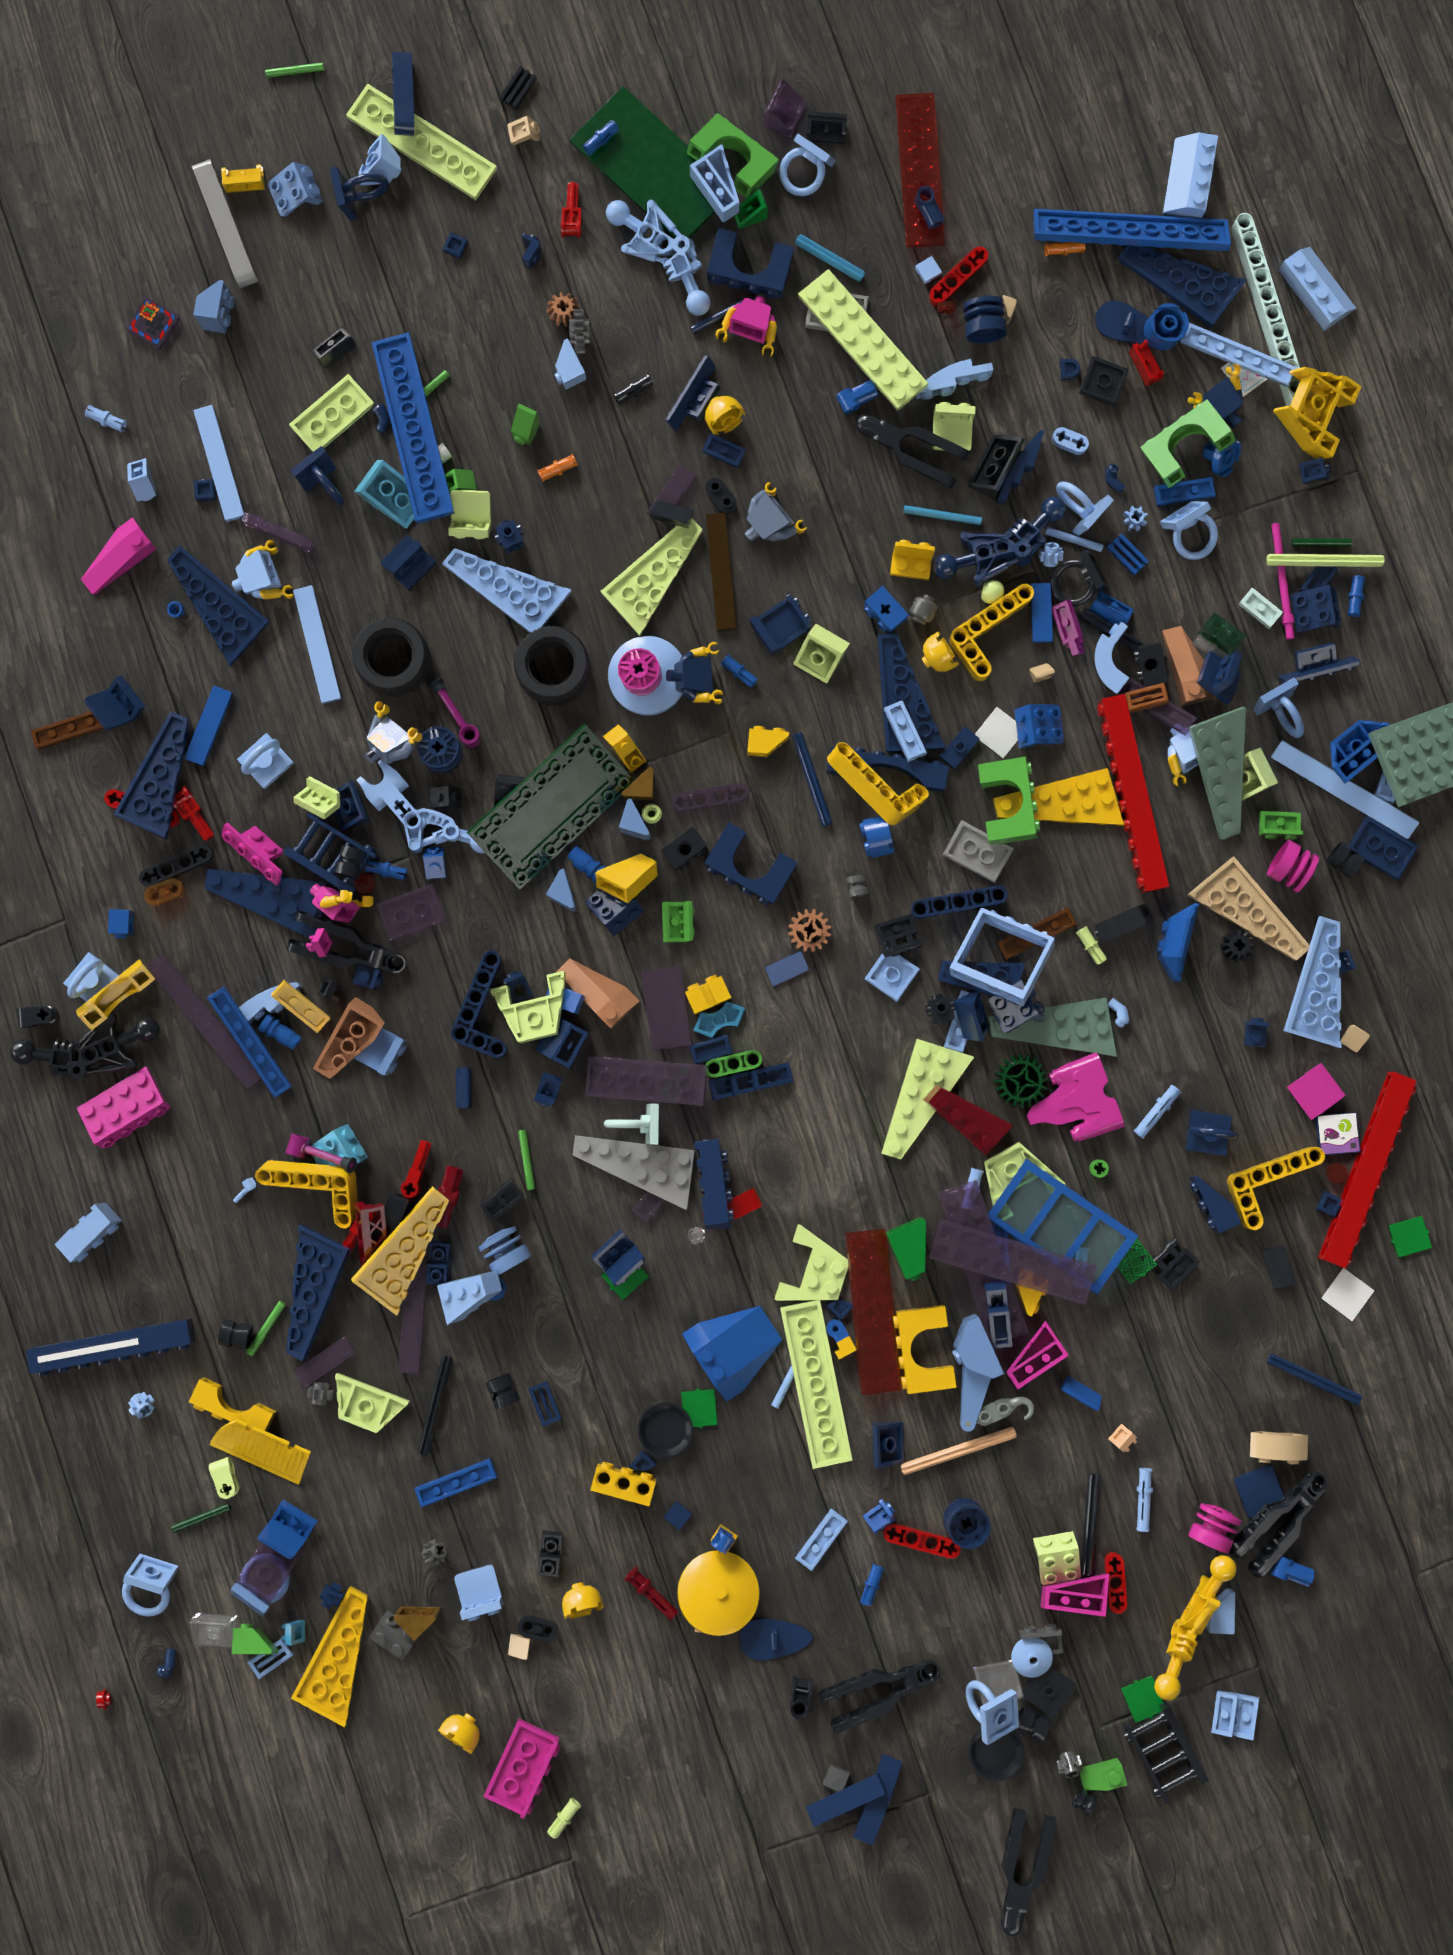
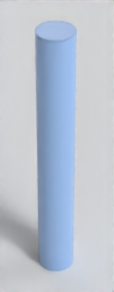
M1047 527L1045 531L1046 535L1101 552L1103 544Z
M792 1365L771 1404L775 1408H779L794 1379Z

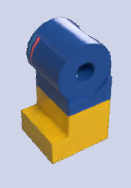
M838 1319L830 1320L826 1325V1330L835 1339L839 1349L835 1350L838 1359H841L857 1349L842 1322Z
M720 1524L711 1538V1545L726 1554L738 1535Z

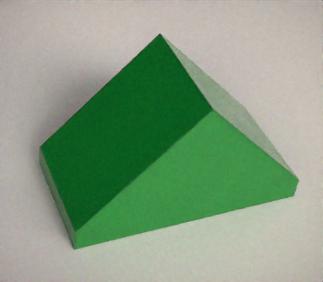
M760 189L739 205V213L734 215L739 228L742 229L767 219L768 207Z

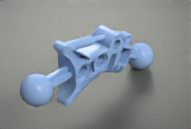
M615 200L611 202L606 209L608 221L615 226L626 225L636 232L633 239L621 247L622 252L652 262H661L664 269H668L666 274L671 275L669 281L683 280L688 292L686 306L689 312L696 316L704 315L709 310L710 298L707 293L698 289L693 277L696 270L702 267V263L696 258L694 242L688 237L681 235L675 228L676 225L653 200L647 202V214L643 222L630 214V209L624 201ZM662 223L670 232L673 231L677 236L675 239L664 233ZM652 229L653 234L650 238L647 239L646 233L648 230ZM668 240V246L662 249L663 241ZM675 254V255H674L673 257H671L670 259L665 258V257H669V256Z

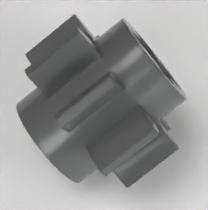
M314 1382V1387L308 1388L307 1397L312 1398V1404L326 1405L327 1400H332L334 1390L329 1389L330 1384Z
M434 1539L423 1545L424 1549L421 1555L425 1563H431L432 1567L445 1561L444 1557L446 1556L447 1549L443 1542L437 1543V1539Z
M1072 1751L1062 1753L1059 1756L1060 1760L1056 1761L1059 1774L1064 1773L1066 1778L1078 1776L1080 1774L1079 1770L1083 1769L1080 1755L1075 1756Z

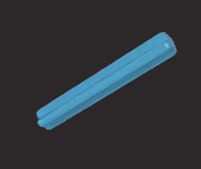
M802 234L797 237L795 244L858 282L863 279L865 272Z

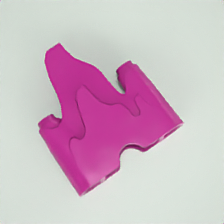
M1096 1052L1052 1070V1073L1048 1074L1052 1085L1056 1084L1058 1088L1052 1094L1033 1105L1026 1114L1029 1125L1041 1122L1060 1125L1082 1119L1083 1122L1074 1126L1070 1130L1074 1142H1080L1125 1127L1116 1100L1104 1094L1103 1088L1108 1082V1078Z

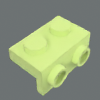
M310 776L306 779L307 787L294 796L295 804L323 819H326L340 808V793Z

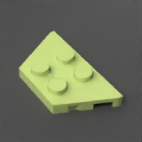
M336 1373L335 1375L339 1419L377 1433L410 1402V1400L343 1374Z

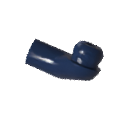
M376 404L372 408V412L379 419L376 431L385 434L390 422V416L384 405Z
M1110 464L1105 470V482L1120 494L1126 485L1117 480L1118 466Z
M166 1649L165 1665L158 1667V1677H164V1679L170 1677L176 1662V1649Z

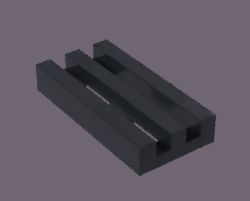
M519 66L499 96L500 101L517 110L537 80V76L530 74V71H525L522 66ZM528 78V79H529L528 82L526 83V85L524 86V88L522 89V91L520 92V94L518 95V97L516 98V100L514 101V103L511 102V101L513 100V98L515 97V95H516V94L519 92V90L521 89V86L524 84V82H525L526 79Z

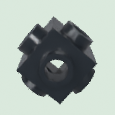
M943 993L931 996L932 1000L927 1001L928 1005L925 1006L927 1017H931L932 1025L954 1020L952 1012L955 1011L953 1000H949V996L943 997ZM938 1005L942 1007V1012L938 1010Z

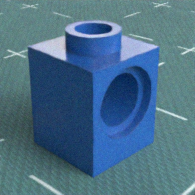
M109 909L108 933L114 935V938L127 939V935L133 936L134 911Z

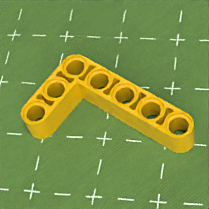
M1022 584L952 632L949 643L976 681H984L988 678L991 672V665L974 640L1028 605L1034 595V590L1030 585ZM1019 592H1026L1029 598H1021ZM1009 602L1012 605V609H1005L1003 603ZM993 613L996 616V620H989L987 614ZM977 624L980 627V631H973L970 625ZM961 635L964 641L957 642L954 636ZM973 651L975 658H968L965 652ZM977 667H984L986 674H979Z
M844 742L838 743L827 757L828 763L890 825H897L918 810L929 796L928 790L920 784L914 785L898 796Z
M1307 1147L1231 1174L1227 1178V1186L1242 1226L1246 1229L1258 1230L1264 1222L1252 1188L1321 1164L1325 1159L1324 1151L1319 1147ZM1313 1150L1317 1154L1315 1161H1312L1309 1156ZM1294 1157L1298 1160V1165L1295 1168L1291 1166V1159ZM1274 1164H1277L1280 1169L1276 1175L1272 1172ZM1256 1170L1261 1174L1258 1181L1253 1179V1173ZM1237 1177L1242 1180V1185L1239 1188H1236L1234 1185V1180ZM1244 1196L1249 1199V1204L1246 1207H1243L1241 1204V1199ZM1251 1215L1256 1218V1223L1253 1226H1250L1248 1223V1218Z
M270 1160L265 1162L255 1173L256 1180L262 1185L332 1191L335 1224L340 1228H347L355 1220L354 1203L358 1202L354 1171L348 1173L340 1166Z

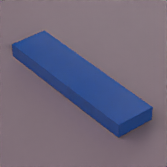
M213 686L184 759L205 766L232 699V692Z
M489 1458L417 1486L414 1490L422 1508L496 1479L498 1476L493 1462Z

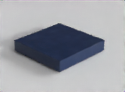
M1271 1464L1233 1478L1248 1518L1255 1516L1264 1504L1281 1500L1284 1497Z

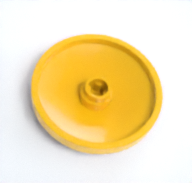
M710 1551L693 1559L684 1569L678 1583V1603L685 1619L698 1631L713 1636L728 1635L743 1628L753 1617L759 1601V1585L754 1571L744 1559L731 1552L724 1554L720 1551Z

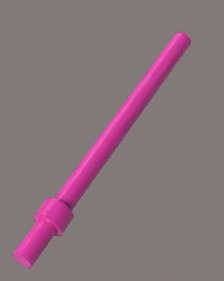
M1274 523L1271 526L1275 554H1283L1280 524ZM1277 566L1283 616H1281L1282 625H1285L1286 640L1294 639V615L1291 614L1285 566Z

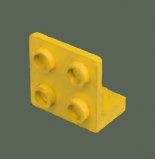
M908 540L896 542L892 554L890 575L929 580L935 547L924 542L919 544H911V541Z

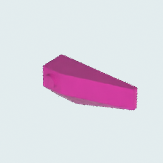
M132 517L116 529L81 580L94 596L157 548Z

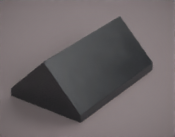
M993 435L968 486L995 500L1024 443V439Z

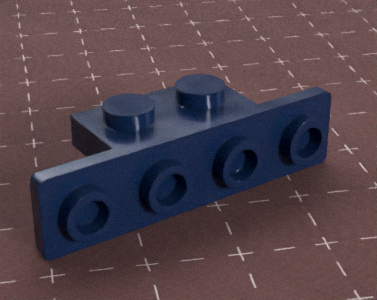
M707 355L698 364L697 369L678 397L677 402L668 413L666 422L675 431H677L686 415L701 421L710 401L716 397L721 389L717 383L708 380L715 369V364Z
M1331 642L1294 652L1297 671L1279 675L1278 678L1283 683L1294 677L1297 682L1304 679L1314 680L1319 675H1333L1338 670H1352L1355 668L1354 666L1361 665V662L1354 656L1337 660L1336 647Z

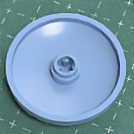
M642 636L629 640L615 652L609 665L608 681L613 696L625 709L639 715H656L667 711L679 701L683 694L676 691L675 682H668L666 680L667 670H674V665L680 661L682 655L671 643L658 637ZM643 648L649 650L656 656L661 667L662 680L660 686L649 695L637 696L631 694L625 689L618 675L620 658L631 649ZM642 666L639 669H635L637 674L638 672H643Z

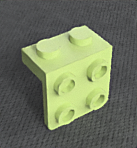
M941 402L936 404L933 415V433L970 451L975 406H970L968 403L951 405L948 402ZM932 446L933 450L945 451L937 446Z
M452 490L450 496L455 514L451 515L452 521L449 526V536H454L458 539L465 537H474L479 540L488 538L491 531L490 493L488 491Z
M1073 1531L1033 1538L1039 1562L1041 1584L1048 1585L1076 1580L1081 1577L1079 1548Z

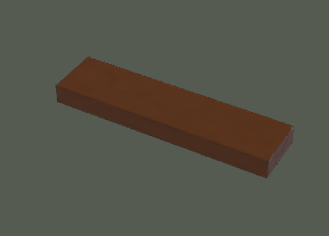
M89 711L30 731L36 749L40 750L103 730L104 728L93 713Z
M1067 907L1031 926L1034 930L1041 933L1047 932V935L1054 937L1076 926L1077 923ZM1015 935L997 942L1005 961L1036 946V944Z

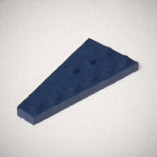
M179 545L167 561L228 664L232 666L270 622Z

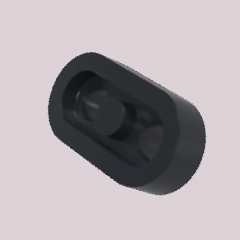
M718 478L708 480L705 485V492L721 513H725V515L732 514L737 507L734 495L722 480ZM713 485H717L719 488L717 490H713L711 487ZM729 500L730 505H724L723 502Z
M533 1615L523 1616L518 1624V1631L522 1636L543 1642L554 1641L559 1632L558 1625L553 1620ZM525 1623H532V1628H527ZM550 1627L552 1629V1632L547 1633L545 1631V1628Z

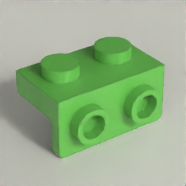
M1259 812V836H1265V839L1269 840L1277 839V837H1285V840H1297V837L1303 835V831H1301V813Z
M692 901L662 903L663 942L685 943L693 941L695 928L693 926L694 908Z

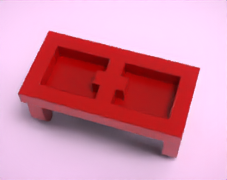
M1147 339L1140 345L1138 343L1132 345L1129 351V355L1146 387L1164 379L1165 375L1152 355Z

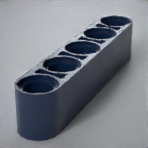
M392 52L394 135L414 136L411 52Z
M992 886L921 899L911 905L910 914H912L914 919L920 920L997 906L1007 899L1008 892L1003 886ZM1000 891L1002 893V900H995L993 892ZM975 894L982 896L983 902L981 904L974 902L973 896ZM954 898H961L963 900V907H956L954 905ZM936 901L943 903V911H937L934 908ZM922 905L925 909L924 914L918 915L914 907Z

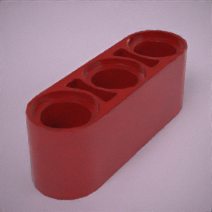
M755 1188L733 1197L732 1201H729L730 1209L734 1211V1220L763 1206Z

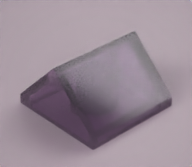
M783 78L780 79L765 111L764 126L792 137L807 102Z

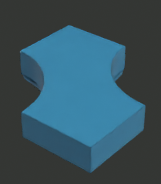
M726 1001L724 1006L717 1012L709 1014L701 1012L694 1032L713 1038L714 1034L722 1027H738L745 1008Z

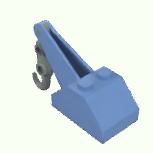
M976 1314L963 1318L953 1343L955 1350L952 1351L956 1362L959 1365L962 1364L960 1426L965 1431H972L976 1424L987 1426L1009 1416L1021 1404L1027 1405L1029 1409L1028 1414L1024 1417L1025 1420H1028L1034 1413V1405L1027 1397L1002 1398L982 1406L991 1378H996L1004 1373L980 1318Z

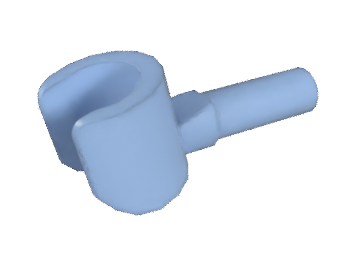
M252 1177L242 1182L244 1189L233 1199L235 1203L247 1192L256 1188V1183Z

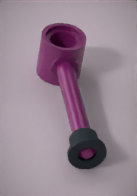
M439 678L433 681L429 688L433 689L435 694L440 696L461 728L459 737L462 743L468 748L477 747L481 742V734L474 725L465 722L445 691L446 687L442 683L443 679ZM469 732L475 733V737L472 740H466L465 737Z
M294 1133L291 1134L285 1153L304 1159L306 1154H310L338 1164L348 1173H352L357 1165L356 1158H342L310 1146V1138Z

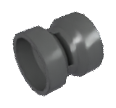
M865 874L846 878V882L850 887L848 891L849 898L869 894L868 888L865 887Z

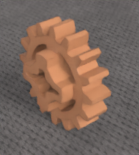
M805 909L804 915L798 912V918L792 917L791 919L794 925H788V928L792 929L788 936L794 937L791 943H798L796 949H799L801 946L804 947L803 952H806L807 948L814 952L816 946L821 950V943H828L825 937L831 936L827 932V930L831 929V926L825 925L828 918L822 919V912L819 915H815V909H813L812 913H808V910ZM809 918L807 923L803 925L798 924L801 920ZM816 920L821 924L822 929L817 927L815 924ZM810 922H812L811 927L815 933H811L807 940L808 935L804 929H807ZM796 932L801 933L804 938L803 942L798 938ZM821 937L816 943L810 944L813 938Z

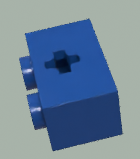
M884 586L880 587L864 603L866 614L871 618L874 617L878 621V627L883 632L887 631L888 634L895 631L909 616ZM882 609H883V610H886V609H887V610H889V611H888V614H887V613H883V614H882V613H881V610H882Z

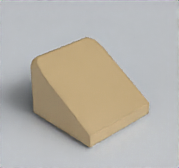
M1003 295L1002 298L1005 304L1004 319L1008 325L1011 321L1017 299Z
M1049 664L1029 669L1034 683L1049 679L1055 673Z
M1350 1025L1340 1041L1343 1045L1357 1053L1369 1039L1370 1035L1357 1026Z
M511 1634L508 1655L527 1660L531 1638Z

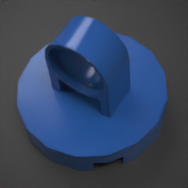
M1238 439L1220 453L1212 443L1204 445L1202 456L1212 461V471L1214 474L1226 477L1233 471L1234 468H1231L1234 461L1238 462L1241 454V443L1237 442Z

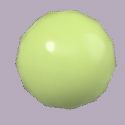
M989 579L984 582L981 599L985 603L993 604L1004 596V587L1000 581Z

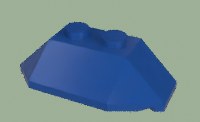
M1358 720L1330 743L1332 768L1344 784L1377 758L1368 733L1389 726V723Z
M1197 903L1188 906L1168 918L1162 924L1161 933H1163L1162 941L1159 940L1156 952H1159L1158 959L1172 982L1181 981L1199 906Z

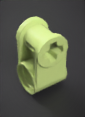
M226 1457L209 1464V1471L218 1495L223 1499L236 1495L239 1492L240 1485L232 1459ZM231 1486L232 1490L226 1491L225 1487Z

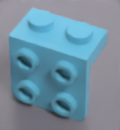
M348 1124L331 1131L311 1145L342 1158L354 1157L357 1159V1164L368 1158ZM313 1156L317 1164L340 1166Z

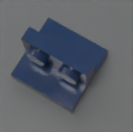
M406 535L380 563L410 591L436 564V561L424 551L422 545L417 540L414 541Z
M1210 651L1205 656L1196 683L1226 705L1232 702L1241 672L1237 669L1242 655L1235 651L1222 659Z

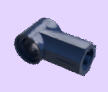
M929 186L921 187L916 194L915 206L921 211L928 228L935 229L943 224L945 219L934 198L932 188ZM920 196H926L929 200L923 201Z

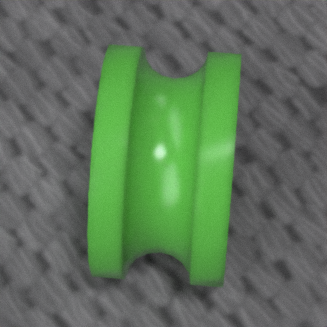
M1094 1160L1089 1166V1171L1094 1177L1102 1178L1107 1175L1109 1167L1103 1160ZM1098 1163H1101V1167L1104 1168V1171H1100V1174H1097V1170L1094 1169V1166H1098Z

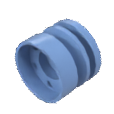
M515 1226L502 1229L487 1238L478 1247L480 1252L489 1247L491 1252L483 1257L486 1259L494 1256L495 1260L489 1265L491 1271L497 1270L498 1275L532 1256L526 1244L516 1247L515 1243L521 1238L520 1235L513 1239L510 1237V1234L517 1231Z

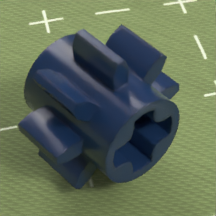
M335 1582L331 1586L326 1584L319 1597L323 1600L321 1605L329 1610L332 1606L338 1607L345 1594L341 1592L343 1586Z

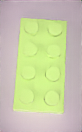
M347 374L289 425L310 450L314 452L320 446L323 449L327 447L375 404L352 377Z

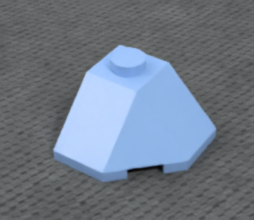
M381 134L371 145L367 153L369 156L365 165L362 164L359 175L366 173L380 174L390 183L401 172V158L387 138ZM378 182L360 183L361 186L380 184Z

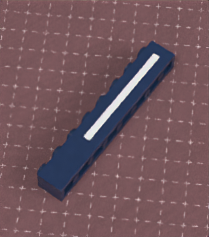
M192 1318L33 1347L26 1349L30 1374L37 1373V1376L50 1374L49 1370L57 1369V1372L70 1370L69 1366L77 1365V1369L89 1367V1363L96 1361L97 1365L110 1363L109 1359L117 1358V1361L130 1359L129 1355L137 1354V1358L149 1356V1352L157 1350V1354L170 1352L169 1348L177 1347V1350L190 1348L189 1344L195 1342Z

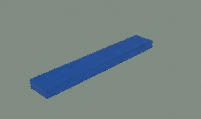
M224 986L208 996L207 999L274 1098L291 1088L292 1085L226 987Z

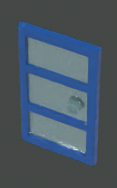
M1027 1158L985 1217L1096 1295L1100 1293L1103 1285L1138 1237V1234Z

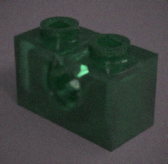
M1215 612L1207 619L1198 632L1200 636L1228 656L1237 649L1246 634Z

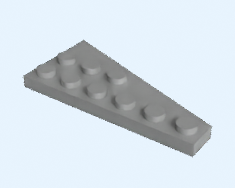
M575 1135L573 1156L687 1210L694 1150Z

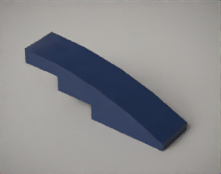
M1040 430L1016 459L996 503L1004 505L1010 487L1017 489L1023 472L1031 473L1044 434L1043 430Z
M788 1062L710 1080L708 1084L713 1101L794 1081Z
M885 1754L881 1755L876 1774L879 1773L887 1794L863 1804L853 1838L873 1845L889 1804L902 1761Z

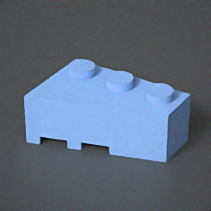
M720 145L690 165V177L724 223L739 213V199L729 171L723 145Z
M107 1203L94 1204L91 1207L92 1212L86 1217L82 1216L79 1219V1223L74 1228H70L54 1244L70 1263L84 1260L89 1255L87 1252L92 1247L95 1249L103 1243L104 1240L102 1238L105 1235H111L119 1228L118 1224L122 1220Z
M497 1270L437 1286L447 1325L464 1320L467 1315L477 1310L480 1305L490 1300L502 1290Z

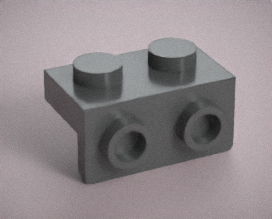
M386 1611L369 1637L402 1661L415 1643L394 1621V1614L390 1611Z
M1056 1624L1044 1625V1628L1038 1629L1035 1626L1024 1627V1630H1019L1020 1640L1041 1638L1049 1645L1052 1654L1063 1653L1061 1638L1063 1634L1059 1626L1056 1627Z

